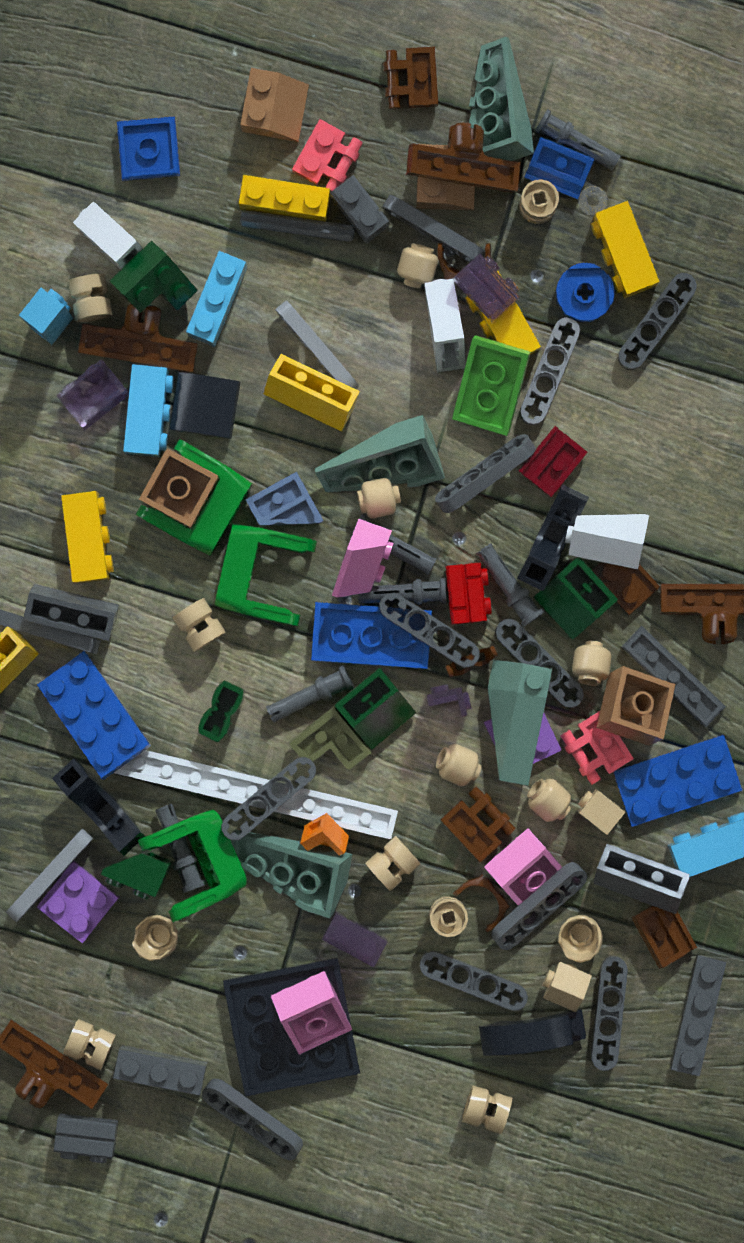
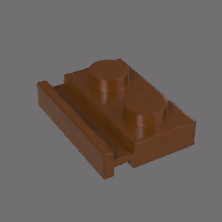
M600 562L592 569L593 573L618 599L616 603L627 615H630L660 587L640 564L638 569Z
M651 905L631 917L659 969L668 966L697 948L678 911L677 914Z

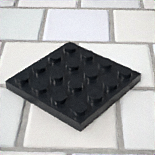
M338 957L223 980L245 1096L360 1074L352 1030L302 1054H298L279 1019L271 995L325 971L351 1025Z

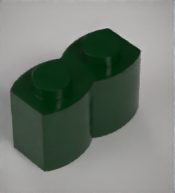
M226 680L220 683L212 696V707L203 714L200 720L199 734L215 742H220L230 730L232 715L240 709L244 701L245 690Z

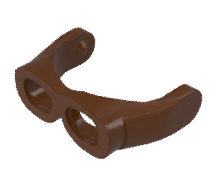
M438 243V261L444 279L482 280L487 277V271L491 262V243H486L485 262L477 269L469 272H462L448 264L444 257L443 243Z
M494 645L479 649V653L483 652L486 658L481 662H476L474 665L483 666L497 658L498 654ZM470 654L468 656L461 657L460 660H472L473 656ZM452 662L445 666L451 678L467 673L471 666L459 671L456 669V664Z
M481 874L479 877L464 882L453 892V895L456 897L465 888L470 886L484 887L495 895L499 905V913L496 919L484 929L488 933L503 919L506 910L511 906L486 876Z

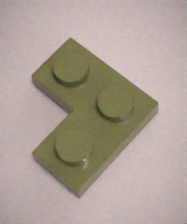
M335 706L289 741V745L300 758L305 757L312 762L331 749L348 771L371 754L369 746Z

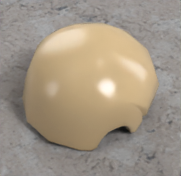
M162 915L148 916L135 928L134 941L132 942L133 948L139 957L148 961L162 960L171 955L176 948L178 942L177 928L171 919Z
M585 915L569 917L561 925L558 936V943L565 957L579 963L591 960L599 952L603 941L602 931L597 922Z

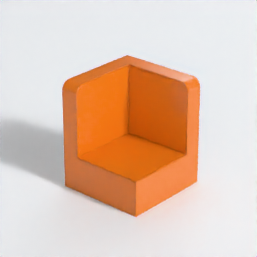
M326 813L304 826L300 844L307 851L318 845L328 846L341 856L346 851L349 835Z

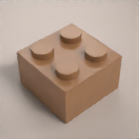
M167 448L139 500L181 524L192 528L220 479L213 472Z
M624 666L610 672L596 728L648 746L663 740L676 684Z

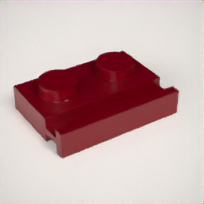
M554 426L518 472L551 498L588 452L559 430L558 427Z

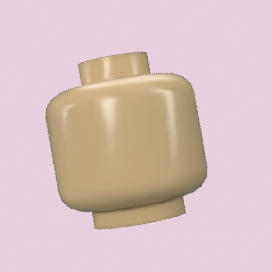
M412 243L411 247L402 250L397 273L405 279V285L421 288V284L433 281L438 265V257L433 254L434 249Z
M387 478L364 482L361 490L357 491L361 513H366L370 519L394 514L396 503H401L398 486H392Z
M586 641L585 645L577 647L574 651L572 673L578 678V682L584 685L597 686L601 684V681H605L610 674L611 652L598 641Z
M452 744L448 748L444 747L436 761V768L439 769L440 777L458 786H466L471 780L475 781L481 772V765L478 764V754L459 744Z
M540 779L529 789L527 794L529 808L544 821L562 820L570 812L571 795L556 780Z

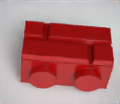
M481 562L446 566L451 625L487 621L486 615H492L490 597L484 598L483 586H489L487 568L481 569Z

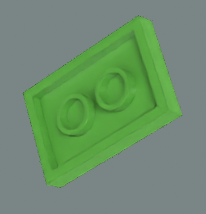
M475 335L472 338L452 419L508 436L531 352Z

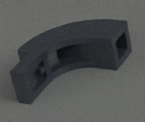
M562 485L529 550L517 579L544 591L566 545L565 540L568 526L575 525L576 517L581 515L588 501V496Z
M74 758L52 778L63 793L95 822L123 856L138 844L137 840L145 837L144 833L135 824V820L123 806Z
M577 1009L576 1012L570 1010L536 1019L499 1021L479 1026L483 1056L537 1052L572 1045L575 1041L586 1039L582 1009Z

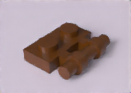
M435 46L406 48V60L397 59V50L385 51L386 62L383 63L384 72L387 73L388 85L385 88V98L388 99L389 109H400L401 97L409 98V108L438 107ZM407 71L408 86H399L398 72Z
M475 786L468 793L475 801L470 808L460 800L440 820L481 863L502 843L494 834L501 829L509 836L516 827L509 821L510 817L505 811L501 813L491 802L492 798L487 792L484 794ZM482 809L493 820L488 827L476 816Z

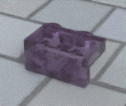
M99 360L96 364L88 367L81 376L67 384L57 394L59 400L84 431L129 396V392L103 360Z
M448 684L430 688L431 694L425 695L427 706L456 701L460 717L468 716L466 710L472 709L468 692L462 693L461 687L449 690Z

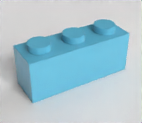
M221 251L218 252L186 330L188 337L213 347L216 346L246 272V261Z
M40 288L19 314L29 328L51 345L73 319L69 313L71 307L53 289L46 292Z
M132 364L123 450L125 454L161 457V451L167 449L168 434L163 433L164 422H169L171 406L166 404L167 393H172L173 376L169 375L167 368Z
M744 812L728 817L729 822L718 826L717 822L702 826L700 827L701 833L690 836V833L687 832L673 837L674 843L669 844L668 848L676 869L690 874L691 877L743 858Z

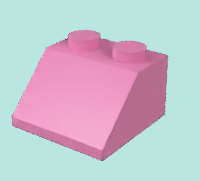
M358 519L332 596L338 598L371 592L374 581L380 583L385 570V566L380 565L382 558L388 560L394 544L389 542L392 530Z
M526 829L521 835L516 837L512 843L484 866L518 906L562 868L529 829Z
M325 971L271 995L279 1019L298 1054H302L352 1030Z

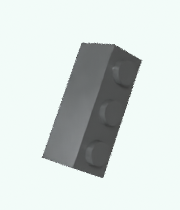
M34 584L28 595L23 620L109 641L114 630L119 604Z
M606 844L593 884L677 914L690 874Z
M122 1045L118 1051L113 1078L200 1095L208 1062Z

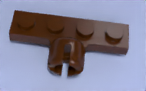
M463 122L456 123L449 128L447 149L414 143L409 145L406 175L515 193L518 191L520 162L484 155L483 128L477 124H474V128H471L470 123Z
M129 304L126 309L124 326L121 329L87 323L82 324L78 353L194 372L198 343L160 335L161 310L157 306L149 304L146 307L143 321L141 320L143 311L140 313Z
M661 584L660 615L700 616L702 619V639L705 642L716 644V640L719 639V629L721 644L734 642L737 637V617L744 615V584Z
M10 1020L0 1035V1049L23 1063L26 1067L25 1074L15 1087V1093L18 1097L25 1100L34 1086L37 1087V1092L29 1102L35 1108H43L57 1089H60L90 1109H93L109 1085L13 1020Z

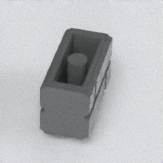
M354 175L330 193L331 200L349 223L354 226L356 232L366 244L389 227L387 217L382 211L379 212V207Z
M60 1113L57 1119L54 1152L60 1153V1157L64 1159L74 1160L78 1159V1155L90 1156L89 1161L106 1163L107 1158L112 1159L115 1154L118 1120Z

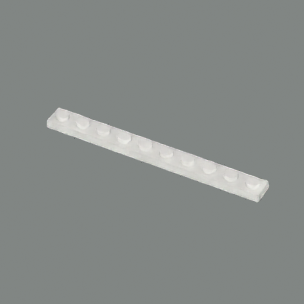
M147 750L114 772L241 804L270 781ZM274 782L271 788L273 795L277 798L285 797L288 794L287 784ZM302 788L274 812L312 821L328 813L341 828L391 839L398 810ZM253 800L249 804V806L266 809V805L261 800Z

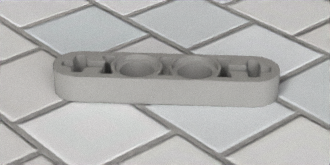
M287 300L275 309L280 318L333 379L354 389L359 387L355 379Z
M562 318L555 324L520 409V416L529 425H537L545 418L574 349L580 328L578 323L572 318ZM566 324L571 325V331L574 332V336L569 335L564 345L570 346L569 350L561 345L552 344L553 339L557 342L560 341L562 332L558 328H564ZM557 350L562 353L564 360L561 365L552 366L549 364L547 355L550 351ZM540 377H548L553 384L551 391L547 393L538 391L536 381ZM531 393L539 398L548 399L546 404L543 401L540 402L538 411L541 412V416H535L533 419L528 418L529 412L525 411L526 407L531 408L536 399L530 398Z
M81 829L6 911V914L17 923L89 845L93 837L84 829Z

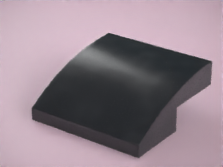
M179 372L170 430L232 439L241 382Z

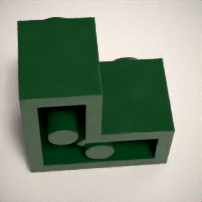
M152 240L109 280L120 294L140 313L159 295L178 310L198 291L172 259Z

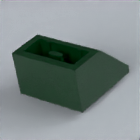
M580 557L575 558L546 585L544 591L540 590L533 597L572 640L618 600Z
M380 668L334 705L371 750L416 714V711Z
M145 850L105 867L101 875L107 877L106 883L118 888H122L124 885L134 889L132 892L134 895L149 900L151 896L156 898L160 894L173 861Z

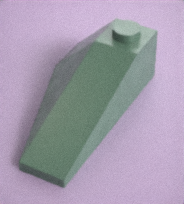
M504 37L481 46L475 80L477 81L475 95L471 97L469 107L472 108L469 123L471 128H474V124H477L484 130V155L513 161L534 154L531 125L510 40L508 37Z
M423 415L395 423L315 468V473L325 492L361 490L364 482L381 478L389 479L391 484H407V487H418L445 478L433 435Z
M493 660L488 684V696L500 781L525 786L529 785L552 669L524 663Z
M234 830L233 832L239 835L242 831ZM249 832L239 840H231L243 869L255 877L263 878L273 885V889L279 894L284 893L296 901L295 905L302 910L327 918L332 917L347 884L353 854L345 852L339 856L331 847L318 845L307 851L300 844L301 841Z

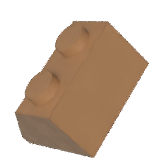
M251 68L240 124L242 132L299 142L309 84L278 72Z
M419 144L447 149L448 145ZM417 177L416 208L474 211V186Z

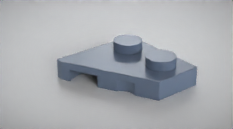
M297 472L246 499L260 526L320 524L324 522Z

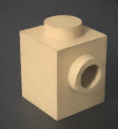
M596 789L593 793L587 791L578 802V805L581 807L578 813L606 835L609 834L625 813V811Z
M559 962L554 971L548 970L542 986L547 989L543 998L576 1012L584 1000L592 975L580 971L572 964Z

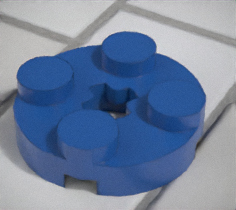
M579 263L573 265L563 273L557 283V304L566 317L572 318L575 321L591 322L606 314L613 302L614 284L610 276L595 264ZM582 285H587L588 290H593V295H590L588 300H582V296L577 295V291L581 290Z

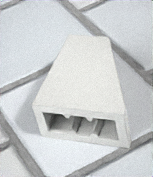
M94 202L84 209L73 222L120 270L143 249L130 234Z
M437 279L425 283L426 304L437 373L464 369L466 366L464 335L454 280Z
M649 515L577 516L575 525L568 526L565 543L570 544L568 555L638 569Z

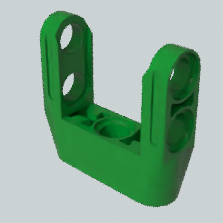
M179 439L174 447L175 451L219 476L220 480L191 529L155 508H147L140 505L135 515L181 542L211 556L253 483L223 463Z
M233 524L216 594L215 607L243 615L298 626L301 615L292 613L286 608L247 600L259 544L298 553H315L317 541L264 528Z
M209 810L187 818L137 840L142 851H151L187 835L210 889L173 905L171 910L168 911L172 922L222 901L247 885L244 870L231 840L225 837L222 832L221 825L223 821L215 810Z

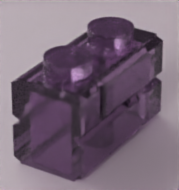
M479 254L454 277L453 281L493 324L519 300L520 296L517 294L519 288L509 277L504 280L497 271L500 268L490 256L484 258Z
M337 911L322 937V940L372 967L377 963L388 942L387 938L352 919H347L346 916Z

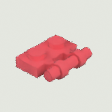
M319 119L293 166L292 172L318 185L322 176L330 179L325 188H330V192H332L346 181V173L352 162L357 161L360 155L358 151L363 142L353 137L348 146L341 144L345 132ZM335 153H337L342 158L336 169H333L328 165Z
M600 711L577 725L583 733L579 738L576 739L571 730L560 735L566 744L565 750L568 754L573 755L580 766L579 772L582 777H587L591 785L601 780L595 770L601 765L604 766L608 774H611L634 759L619 735L596 728ZM587 743L590 744L597 755L592 761L588 759L581 748Z

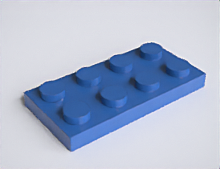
M315 602L311 661L428 669L429 646L382 616L379 607ZM388 607L386 612L388 614H391L393 611L399 613L402 616L398 618V621L403 623L405 615L412 609H405L403 611L400 608ZM424 610L432 616L431 610ZM413 614L409 618L410 628L415 631L422 630L425 626L424 617L420 614Z
M85 651L37 684L101 779H106L151 746Z
M724 735L620 768L613 772L631 827L742 791Z

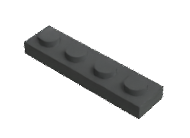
M696 955L670 1065L671 1070L700 1077L725 971V961Z

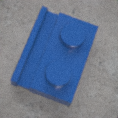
M540 137L524 178L531 181L540 179L549 181L556 187L558 192L578 199L594 158Z

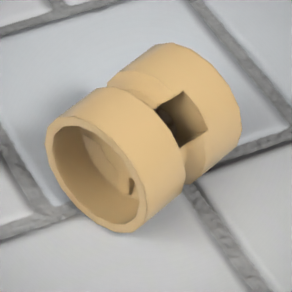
M543 179L528 183L523 189L519 202V210L523 218L534 224H542L550 220L559 202V194L556 187Z
M105 274L84 275L68 281L71 298L76 299V303L73 304L76 322L97 321L113 315L110 299L104 295L108 292Z
M205 598L196 601L172 617L179 630L187 633L185 639L193 652L202 649L226 633L218 619L211 618L213 611ZM204 622L206 629L198 633L194 627Z
M397 836L384 846L383 853L377 852L365 863L389 891L402 882L403 874L409 875L421 865Z
M444 896L435 900L431 905L429 919L434 931L439 935L453 937L462 933L468 922V914L460 900L455 897Z
M78 1019L63 1054L76 1060L85 1058L87 1065L101 1070L116 1034L104 1029L95 1031L92 1024Z
M472 1085L464 1108L462 1122L476 1127L482 1123L485 1125L486 1130L502 1134L509 1116L512 1097L500 1093H495L491 1096L487 1089ZM488 1104L494 1106L491 1116L485 1115Z

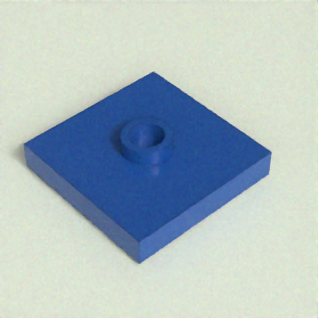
M175 116L117 122L123 181L180 176Z

